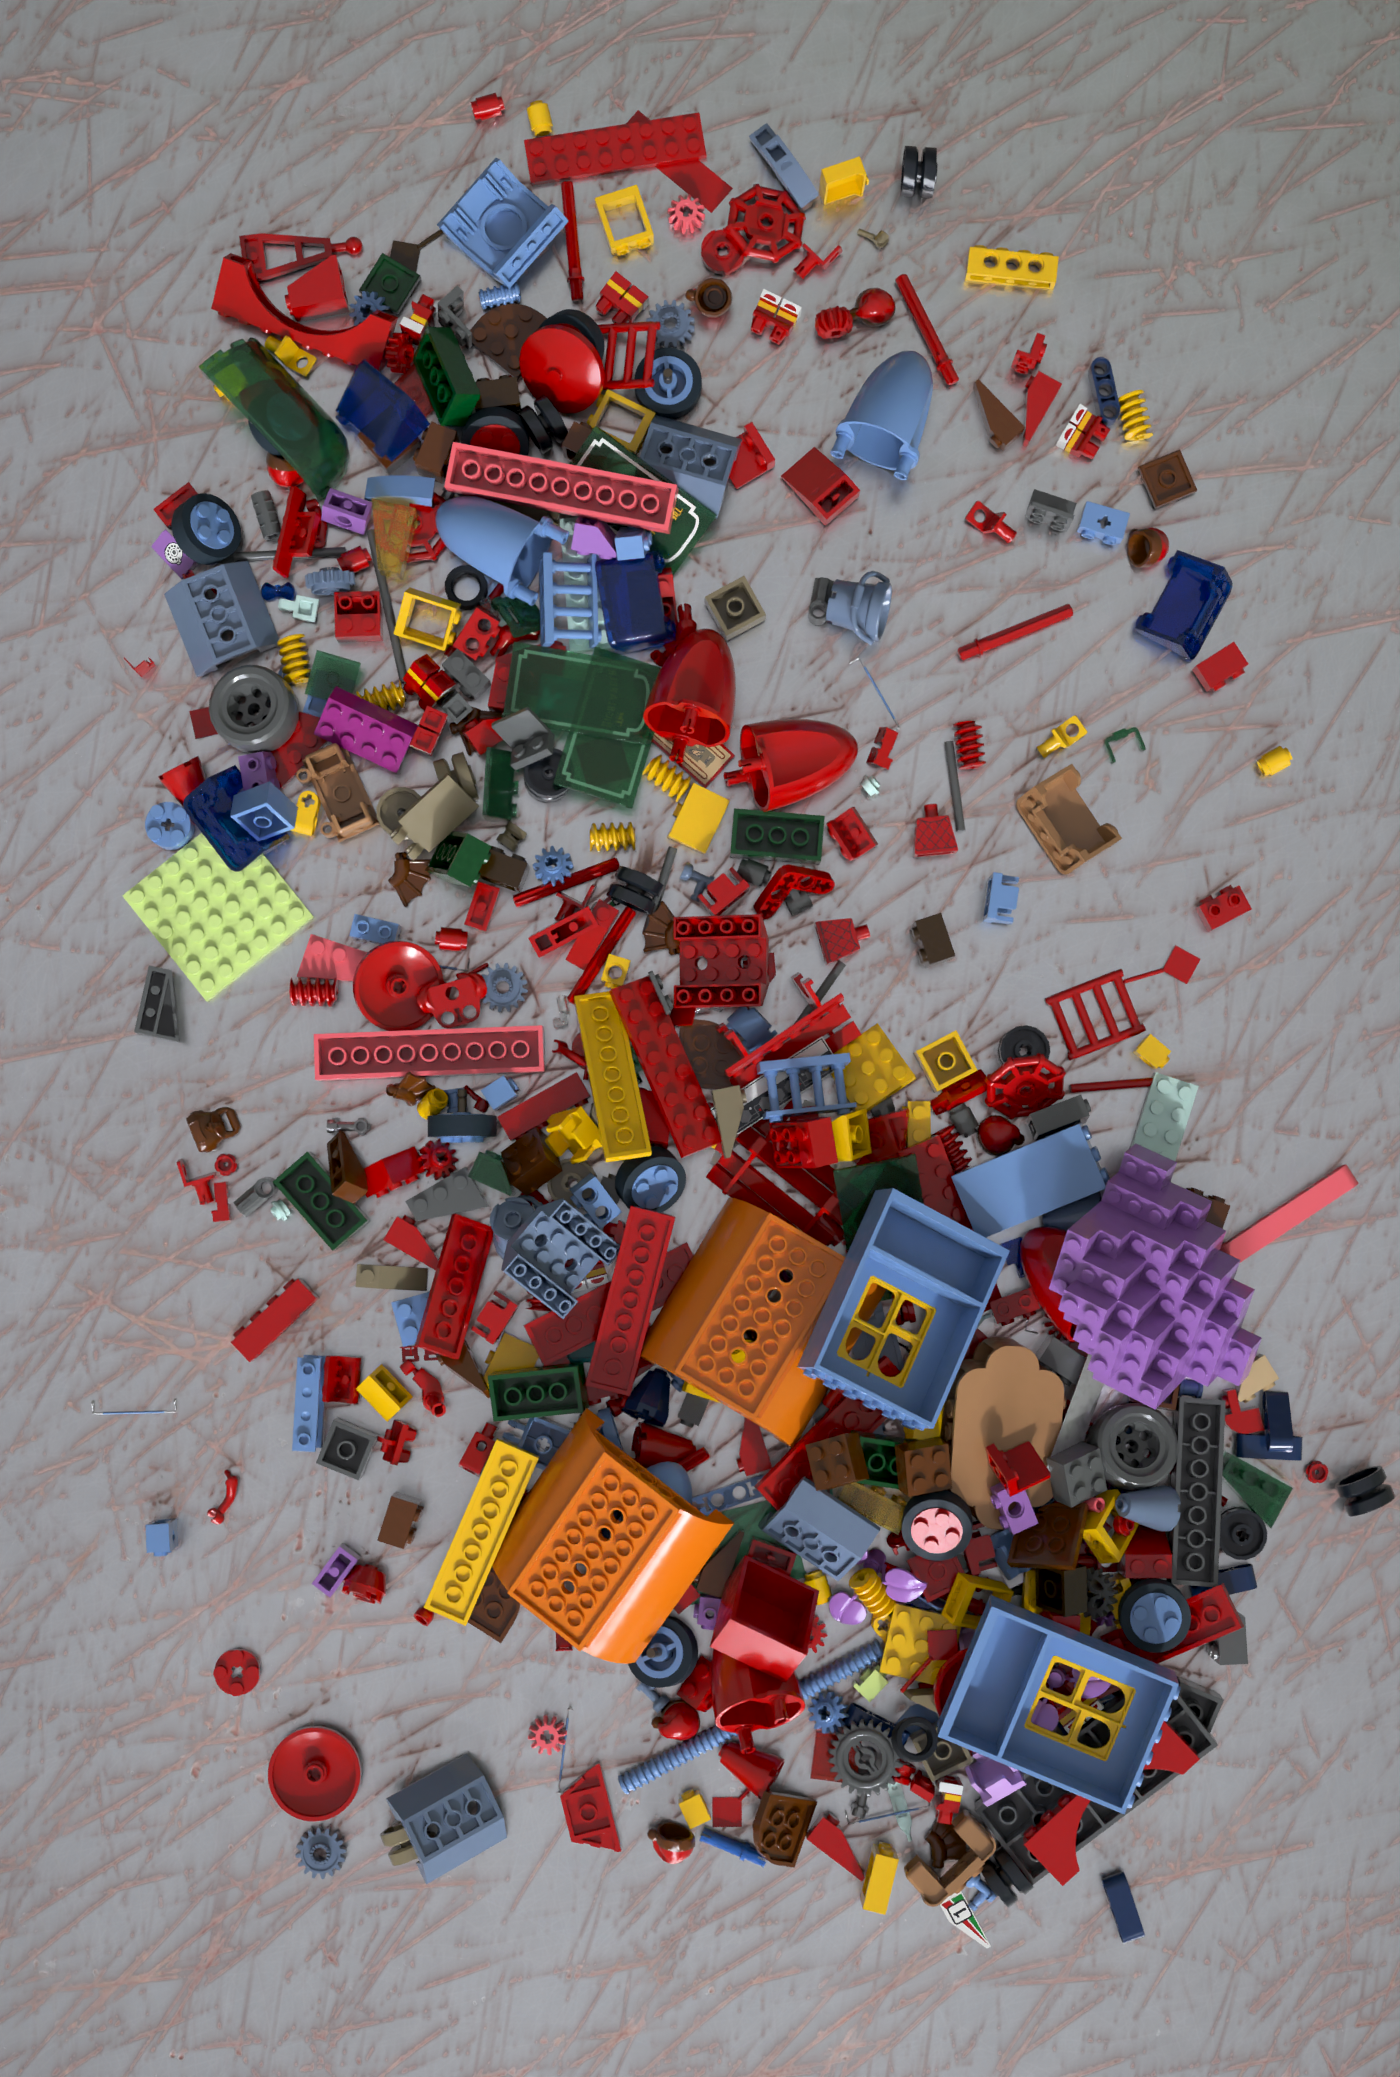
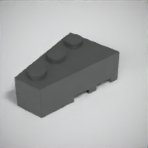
M149 965L134 1033L180 1043L172 970Z
M467 1167L460 1169L405 1201L416 1221L490 1207Z

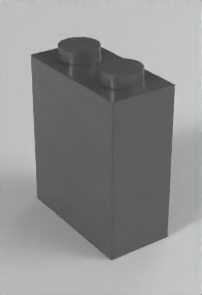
M1078 1095L1031 1113L1027 1119V1124L1034 1141L1079 1122L1085 1124L1090 1116L1091 1107L1087 1099L1083 1100L1082 1095Z

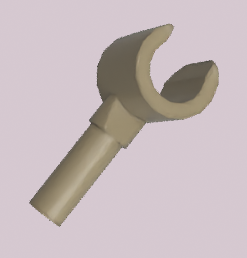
M860 228L857 231V234L869 238L879 248L884 247L889 241V235L882 230L877 235Z

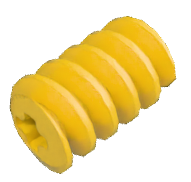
M1143 390L1131 391L1118 398L1119 405L1121 406L1120 414H1123L1120 419L1122 423H1125L1122 429L1127 432L1124 438L1129 441H1140L1153 436V433H1146V430L1152 427L1151 424H1144L1145 421L1150 419V416L1142 415V413L1148 410V407H1141V404L1146 402L1145 398H1139V395L1144 393Z
M304 634L289 635L277 642L278 647L282 648L279 650V655L283 657L280 663L285 665L282 668V672L287 674L284 676L287 683L301 684L313 680V678L305 676L311 672V669L304 668L310 662L309 660L302 659V657L308 655L307 651H301V648L305 647L306 643L299 642L300 639L305 637Z
M400 679L398 687L392 681L390 682V689H387L385 684H382L381 691H378L376 686H373L372 694L369 693L367 688L364 689V696H361L356 691L358 697L387 711L388 706L395 711L397 703L401 708H405L406 698Z
M660 754L651 760L641 775L643 776L648 773V781L656 778L654 782L656 787L663 783L661 791L665 792L670 789L668 796L673 797L677 794L676 802H678L690 787L691 777L689 776L683 780L684 772L681 771L675 774L677 766L674 765L669 769V760L661 763L662 755Z
M613 822L610 823L608 829H606L604 823H601L599 829H597L595 823H592L590 828V852L593 845L596 846L597 851L601 850L602 845L605 846L606 851L610 850L611 845L614 846L615 851H618L620 844L623 845L625 851L628 850L629 844L635 850V828H633L631 822H628L626 829L622 822H619L617 829Z
M863 1568L851 1576L849 1586L853 1588L858 1598L863 1601L864 1606L867 1607V1610L872 1613L874 1618H884L893 1611L896 1600L887 1595L886 1585L882 1583L881 1578L874 1569Z

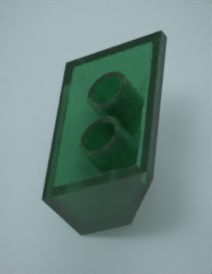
M492 747L486 748L482 810L485 821L508 823L513 821V817H517L518 805L514 803V795H518L519 781H515V774L520 772V769L515 770L510 765L511 751Z
M487 1149L485 1153L479 1152L468 1177L509 1196H515L516 1190L510 1183L504 1162L501 1160L502 1156Z

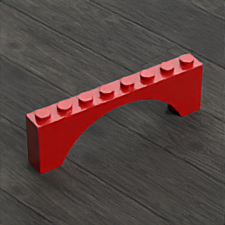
M232 253L223 257L211 309L218 311V314L223 317H234L239 319L241 324L260 327V331L265 333L273 332L280 335L281 339H284L287 335L292 341L301 343V346L306 349H317L322 351L324 356L343 359L342 361L348 365L356 364L363 367V370L368 373H379L384 369L386 364L385 347L389 343L388 338H393L398 317L377 309L363 322L346 329L319 330L304 326L287 317L272 304L256 278L252 261Z
M1163 1721L1160 1728L1162 1730L1161 1739L1158 1744L1154 1743L1151 1750L1153 1751L1152 1760L1149 1765L1145 1764L1144 1769H1161L1184 1775L1200 1758L1198 1753L1168 1722ZM1074 1793L1063 1795L1057 1802L1058 1806L1052 1811L1051 1809L1047 1810L1040 1818L1042 1821L1036 1826H1030L1023 1834L1024 1846L1062 1886L1080 1871L1076 1857V1835L1082 1814L1091 1801Z

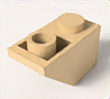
M1259 1354L1255 1357L1248 1377L1239 1386L1236 1385L1235 1389L1239 1402L1247 1403L1256 1397V1392L1261 1389L1263 1391L1271 1389L1275 1386L1274 1382L1279 1379L1265 1355Z

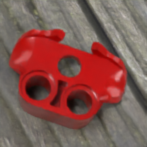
M457 973L456 977L458 980L441 985L440 979L432 981L418 992L417 1002L420 1009L425 1013H432L439 1025L444 1028H452L475 1021L480 1015V1000L487 994L486 982L480 974ZM452 986L456 987L459 991V996L454 1000L446 996L447 988ZM465 1006H474L476 1015L470 1018L465 1016ZM446 1011L454 1015V1021L450 1024L442 1020V1014Z

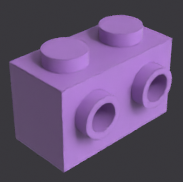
M262 751L238 756L244 791L269 781L280 790V783L276 778L275 772L276 760L272 752Z

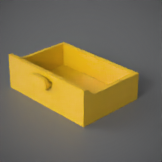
M860 156L821 169L819 193L824 205L855 194L860 197L863 196L864 187L869 184V179Z
M693 783L683 804L678 803L673 812L676 818L667 838L704 855L730 800Z
M504 1331L495 1352L490 1350L485 1360L488 1366L483 1377L488 1388V1375L494 1371L534 1367L539 1357L534 1346Z

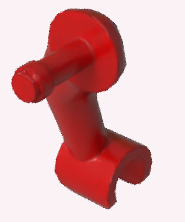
M313 498L306 501L308 512L316 511L322 516L319 502ZM321 517L314 544L315 548H323L326 542L328 524L322 521Z
M554 1040V1042L558 1043V1049L552 1050V1052L564 1055L571 1061L585 1067L583 1080H588L585 1058L568 1049L566 1042Z
M229 1470L224 1471L228 1479L225 1482L226 1496L217 1509L211 1508L207 1511L209 1517H214L211 1519V1522L214 1524H221L224 1521V1513L236 1497L238 1477L231 1476Z

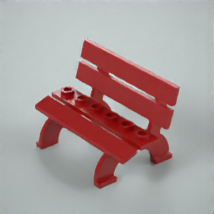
M797 972L791 976V979L807 1000L813 1012L749 1055L732 1029L729 1030L724 1023L715 1027L719 1033L724 1032L726 1039L731 1042L742 1058L724 1071L728 1077H731L729 1079L733 1086L740 1085V1089L763 1075H757L756 1065L759 1062L788 1059L826 1034L829 1037L825 1039V1042L833 1054L862 1035L854 1021H851L835 1033L832 1031L851 1018L843 1003L840 1004L844 1001L842 993L821 1005L810 986L814 983L812 979L808 977L801 982L800 979L803 976Z
M792 1100L789 1101L783 1110L793 1109ZM784 1117L783 1121H786L789 1117ZM762 1118L753 1124L752 1127L741 1132L735 1139L752 1153L747 1161L732 1150L731 1157L724 1159V1155H722L706 1178L719 1187L724 1195L727 1194L731 1198L745 1201L768 1213H772L795 1228L798 1227L799 1230L801 1229L802 1232L815 1240L827 1245L835 1233L818 1219L825 1212L841 1226L853 1213V1209H856L866 1196L849 1180L855 1173L860 1175L870 1163V1160L863 1156L846 1177H843L830 1165L818 1168H804L805 1170L802 1168H777L773 1156V1144L769 1142H772L769 1126L771 1122L769 1119L763 1120ZM757 1157L820 1208L817 1214L813 1216L750 1165L752 1161Z

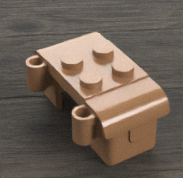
M333 743L306 755L305 759L302 760L306 769L298 770L296 778L303 785L313 783L330 821L324 822L320 827L321 833L325 837L332 838L337 836L338 841L342 842L379 825L377 814L348 750ZM303 774H307L305 780H301ZM327 827L332 828L330 833H325Z
M963 1810L952 1820V1824L956 1833L971 1849L943 1876L939 1877L918 1855L904 1866L906 1878L921 1894L923 1902L928 1906L936 1907L952 1894L960 1893L966 1886L965 1882L971 1876L974 1878L981 1873L984 1862L996 1850V1842L987 1826L984 1827L968 1810Z

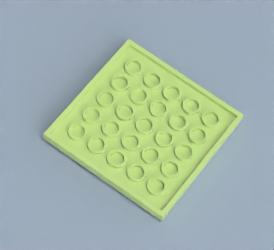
M229 811L122 895L207 1002L314 918L246 831L230 817L231 813Z

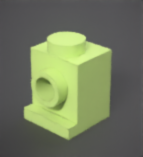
M879 1664L871 1669L866 1668L859 1676L861 1680L857 1682L854 1679L852 1682L853 1687L869 1702L889 1683L885 1677L887 1674L879 1672Z

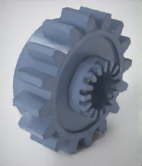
M664 300V306L662 307L658 303L655 304L656 312L650 310L649 315L651 318H646V322L659 321L661 324L660 330H657L656 347L659 348L661 345L665 348L673 347L676 349L679 345L685 347V340L691 341L692 335L690 333L695 331V326L692 325L695 319L694 317H689L691 310L687 309L684 311V303L676 306V300H673L671 305H668L667 300ZM672 322L676 326L673 329L665 327V324Z
M324 567L319 569V572L305 575V584L307 589H311L312 594L334 595V592H350V587L355 585V573L349 572V570L342 571L337 567H331V569L330 567L328 569Z
M497 963L495 970L488 967L489 974L481 975L487 986L486 998L482 1002L484 1004L490 1002L489 1009L491 1010L495 1006L498 1007L499 1013L502 1012L503 1008L511 1012L512 1006L518 1009V1001H525L522 994L528 993V990L523 988L524 985L528 984L527 980H521L524 975L523 972L517 974V967L513 966L512 969H509L508 963L504 964V968H501ZM501 982L509 984V991L505 994L497 991V987Z
M319 1825L316 1831L312 1828L308 1830L309 1836L305 1834L301 1836V1840L304 1843L298 1842L296 1848L301 1851L297 1852L295 1857L302 1859L298 1866L304 1865L306 1867L304 1874L311 1871L312 1878L320 1874L321 1879H324L327 1872L332 1877L335 1874L334 1868L336 1870L342 1868L340 1862H345L346 1856L342 1855V1853L347 1851V1847L342 1846L345 1839H339L337 1836L338 1830L333 1833L330 1826L324 1830ZM316 1848H324L327 1855L319 1856Z

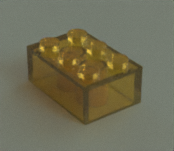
M851 1483L838 1488L834 1497L870 1521L897 1535L902 1528L903 1511L907 1504L904 1498L896 1494L890 1497L886 1495L885 1489L880 1486L872 1485L870 1487L861 1483Z

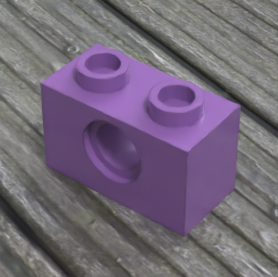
M330 488L323 504L321 520L364 535L371 518L373 503Z
M1001 1483L990 1487L993 1494L990 1496V1499L995 1509H999L1001 1516L998 1519L1004 1530L1007 1529L1014 1535L1038 1524L1026 1490L1010 1497ZM1012 1502H1016L1015 1508L1008 1511L1009 1505Z
M342 1543L315 1578L312 1585L328 1597H331L361 1556Z

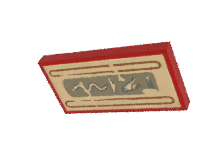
M644 723L643 727L639 731L644 736L647 729L646 723ZM650 729L647 739L669 757L673 742L659 736ZM723 744L714 747H704L702 745L686 746L683 762L676 763L677 754L674 763L701 787L707 788L735 755Z

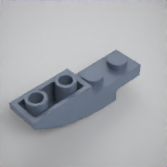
M767 123L749 135L750 141L773 169L776 177L800 208L819 196V193L793 154Z

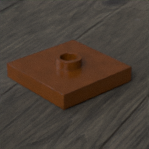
M1180 450L1138 467V471L1155 509L1197 492L1195 483Z

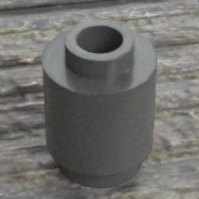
M742 859L737 871L746 882L762 887L763 883L768 884L772 872L768 871L769 866L751 859Z
M965 1103L949 1110L951 1115L949 1118L959 1136L963 1134L966 1138L977 1132L976 1127L979 1124L970 1107H967Z

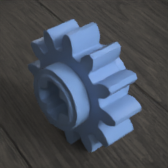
M363 291V298L359 295L354 296L357 304L349 305L355 309V312L350 313L349 316L357 318L354 322V325H357L369 316V313L366 312L367 308H370L373 312L377 309L384 312L390 307L382 305L385 297L377 299V292L369 294L368 291Z
M551 846L550 852L543 848V856L535 855L538 862L533 864L536 878H542L544 885L551 881L553 887H555L557 880L564 884L563 877H571L568 869L574 868L573 863L570 861V854H565L562 847L558 852L555 851L554 846Z
M828 1692L827 1695L819 1693V1699L811 1700L815 1707L808 1708L809 1712H813V1716L809 1718V1721H816L814 1729L822 1728L823 1734H828L830 1731L836 1733L838 1727L845 1725L842 1719L848 1718L849 1715L844 1713L843 1710L847 1709L848 1705L841 1704L842 1696L835 1697L834 1692Z

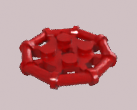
M753 184L752 188L736 198H731L729 201L730 210L725 230L742 250L743 256H751L770 260L772 263H778L779 259L795 249H800L802 246L801 238L806 216L790 198L788 191H780L762 187L759 184ZM763 196L777 199V201L763 199ZM754 197L756 203L748 206L745 202ZM782 203H784L791 214L784 213ZM738 211L744 213L743 222H737ZM767 218L768 223L772 225L764 226L761 221ZM789 223H795L793 233L788 232ZM744 230L746 232V237L750 240L749 244L739 231ZM782 239H785L788 242L786 245L777 249V244H779V242ZM756 243L769 246V251L754 248Z
M434 492L432 502L437 506L433 509L428 506L410 503L409 507L398 505L397 510L392 514L386 512L393 504L382 503L377 511L373 512L378 547L385 549L401 561L403 565L412 562L437 560V556L446 545L439 538L432 548L429 541L434 538L436 532L438 533L435 516L439 506L446 500ZM412 518H415L417 522H420V525H418L416 529H412L411 526H408V523H411ZM384 520L391 521L392 533L387 535ZM396 538L401 544L405 545L403 552L390 542ZM425 546L426 551L410 553V548Z
M1038 1053L1036 1056L1008 1057L1003 1065L992 1074L986 1076L987 1095L985 1103L987 1107H993L1004 1114L1009 1120H1013L1016 1117L1029 1116L1031 1113L1047 1108L1057 1100L1063 1099L1065 1095L1063 1087L1066 1071L1062 1066H1057L1046 1059L1044 1054ZM1042 1067L1045 1068L1046 1070L1050 1071V1073H1048V1074L1042 1073V1072H1041ZM1012 1070V1073L1009 1076H1007L1005 1079H1001L1007 1072ZM1055 1082L1053 1088H1048L1050 1083ZM996 1088L1002 1089V1093L996 1095Z

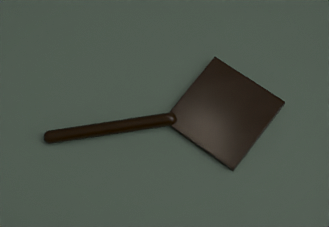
M441 229L419 244L393 240L390 258L416 272L421 247L438 237L443 231Z

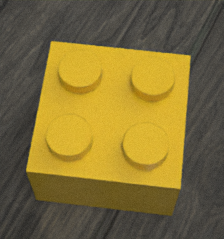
M957 1030L914 1052L934 1092H938L978 1071Z

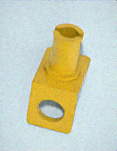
M287 335L282 341L274 338V336H269L265 341L264 346L267 350L274 352L287 368L302 376H307L317 360L315 356L300 349ZM303 357L307 358V365L303 368H298V360Z
M1074 715L1057 728H1053L1051 730L1053 736L1037 746V749L1046 758L1060 746L1068 748L1086 735L1088 731L1078 717ZM1074 723L1079 727V733L1071 737L1067 734L1066 728L1069 724Z

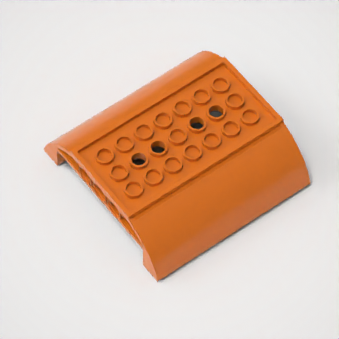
M729 1197L647 1332L640 1357L653 1365L661 1366L774 1434V1438L792 1448L798 1442L829 1387L823 1385L824 1381L817 1377L812 1379L803 1374L804 1370L797 1366L846 1257L772 1213H768L745 1201ZM783 1270H788L793 1275V1279L788 1283L782 1282L779 1278V1274ZM876 1283L871 1284L858 1313L860 1319L865 1322L869 1321L886 1292L885 1288ZM771 1290H777L781 1294V1299L776 1303L768 1300L767 1294ZM856 1327L851 1329L845 1346L848 1355L862 1330ZM747 1330L755 1331L757 1334L756 1341L752 1343L745 1341L744 1333ZM735 1350H741L745 1353V1360L743 1362L736 1363L733 1361L732 1353Z
M586 1408L516 1510L492 1566L511 1597L579 1651L583 1650L605 1661L622 1664L635 1663L731 1529L734 1522L717 1509L708 1516L700 1512L600 1434L599 1430L605 1422ZM614 1510L622 1512L623 1521L615 1519L613 1515ZM601 1528H607L611 1532L610 1539L602 1536ZM577 1563H582L586 1567V1574H582L577 1570ZM565 1581L573 1583L574 1591H569L565 1588Z

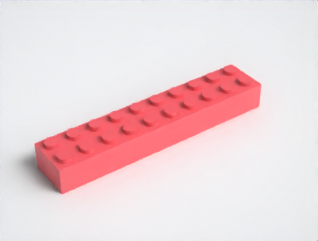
M457 442L452 444L444 485L448 492L670 534L679 490L676 484Z
M538 1025L314 1034L315 1080L404 1078L408 1072L419 1077L545 1072L544 1027Z

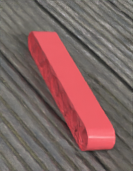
M1344 1164L1223 1243L1220 1251L1240 1259V1262H1242L1359 1183L1348 1166Z

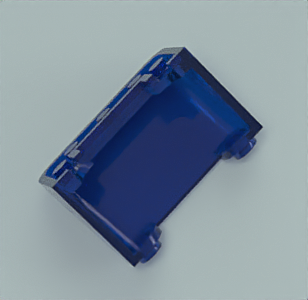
M364 359L356 366L335 410L338 414L335 418L342 426H354L375 445L372 449L380 458L385 456L391 462L430 425L415 402L402 389Z
M1177 550L1167 564L1171 576L1152 613L1145 612L1143 615H1140L1136 621L1135 629L1138 633L1187 659L1193 660L1199 653L1227 601L1233 583L1225 567Z
M658 551L647 552L645 558L617 560V557H612V559H601L595 563L606 636L609 645L613 649L630 653L676 641V625L673 620H670L664 614L658 574L662 573L665 567V560Z
M236 765L208 777L186 796L183 805L186 813L225 864L232 871L239 872L282 845L290 836L287 832H283L265 840L257 841L230 817L233 797L243 788L241 772Z

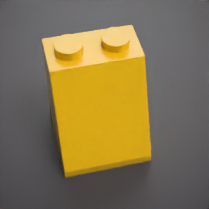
M866 1108L842 1115L831 1122L838 1162L853 1161L872 1153Z

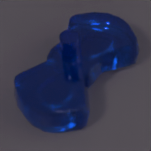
M265 582L261 588V595L267 601L275 597L291 600L295 595V588L290 582L282 586H273Z

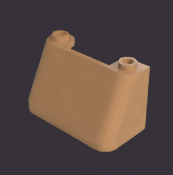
M1073 764L1068 765L1034 786L1021 796L1016 803L1019 813L1057 870L1064 875L1071 873L1122 839L1115 826L1109 823L1099 825L1077 792L1076 788L1081 784V776Z

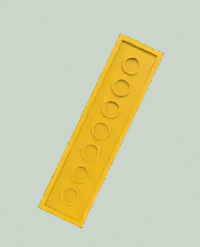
M607 991L574 996L576 1015L605 1162L651 1156L652 1150L629 1038L611 995Z
M497 1438L424 1605L425 1609L464 1626L467 1625L540 1456Z

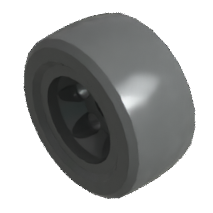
M244 665L227 672L217 682L209 700V714L215 730L228 744L240 751L252 754L262 751H274L290 739L299 720V706L295 693L282 676L267 667ZM257 690L262 692L259 698H256L254 695ZM241 697H246L244 704L239 703ZM271 700V707L268 708L267 703ZM260 709V713L255 716V712H259ZM243 713V718L236 720L237 714ZM251 723L256 724L255 726L248 727Z
M1123 1403L1103 1412L1091 1426L1086 1443L1100 1448L1106 1483L1114 1488L1125 1491L1150 1488L1165 1479L1171 1472L1178 1453L1177 1436L1168 1418L1159 1410L1142 1403ZM1127 1425L1131 1428L1130 1434H1126L1124 1431ZM1141 1432H1145L1147 1435L1145 1441L1140 1438ZM1126 1444L1130 1445L1129 1452L1126 1450ZM1144 1449L1149 1450V1458L1144 1457ZM1132 1460L1137 1461V1468L1131 1465Z

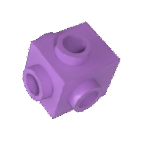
M701 1594L700 1604H695L693 1618H698L697 1624L701 1625L702 1629L714 1630L722 1598ZM712 1610L714 1614L708 1615L706 1612Z

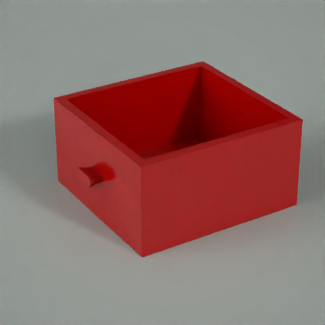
M745 1555L725 1583L710 1647L786 1683L807 1654L819 1590Z

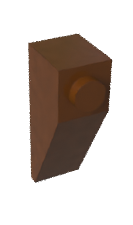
M978 379L974 384L973 390L987 434L990 437L989 441L994 447H1000L1004 451L1023 433L1025 426Z
M339 1131L327 1143L332 1195L355 1204L368 1191L367 1177L345 1133Z
M464 1339L459 1359L455 1360L437 1353L435 1354L441 1366L445 1364L451 1372L484 1396L490 1398L487 1383L466 1339Z
M739 1529L706 1562L693 1581L697 1583L696 1590L722 1598L725 1583L731 1575L745 1533L743 1529Z

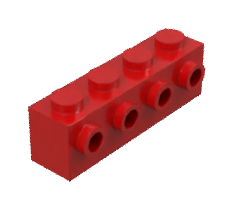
M576 1072L499 1115L497 1118L510 1141H517L534 1127L540 1130L549 1125L547 1120L551 1115L566 1111L574 1106L586 1105L589 1103L587 1099L591 1096Z
M292 1278L283 1287L285 1291L280 1296L275 1294L266 1303L268 1307L263 1312L258 1310L249 1319L252 1323L246 1328L244 1326L240 1327L233 1334L235 1339L231 1343L249 1362L254 1361L319 1299L315 1292L301 1278L296 1281Z

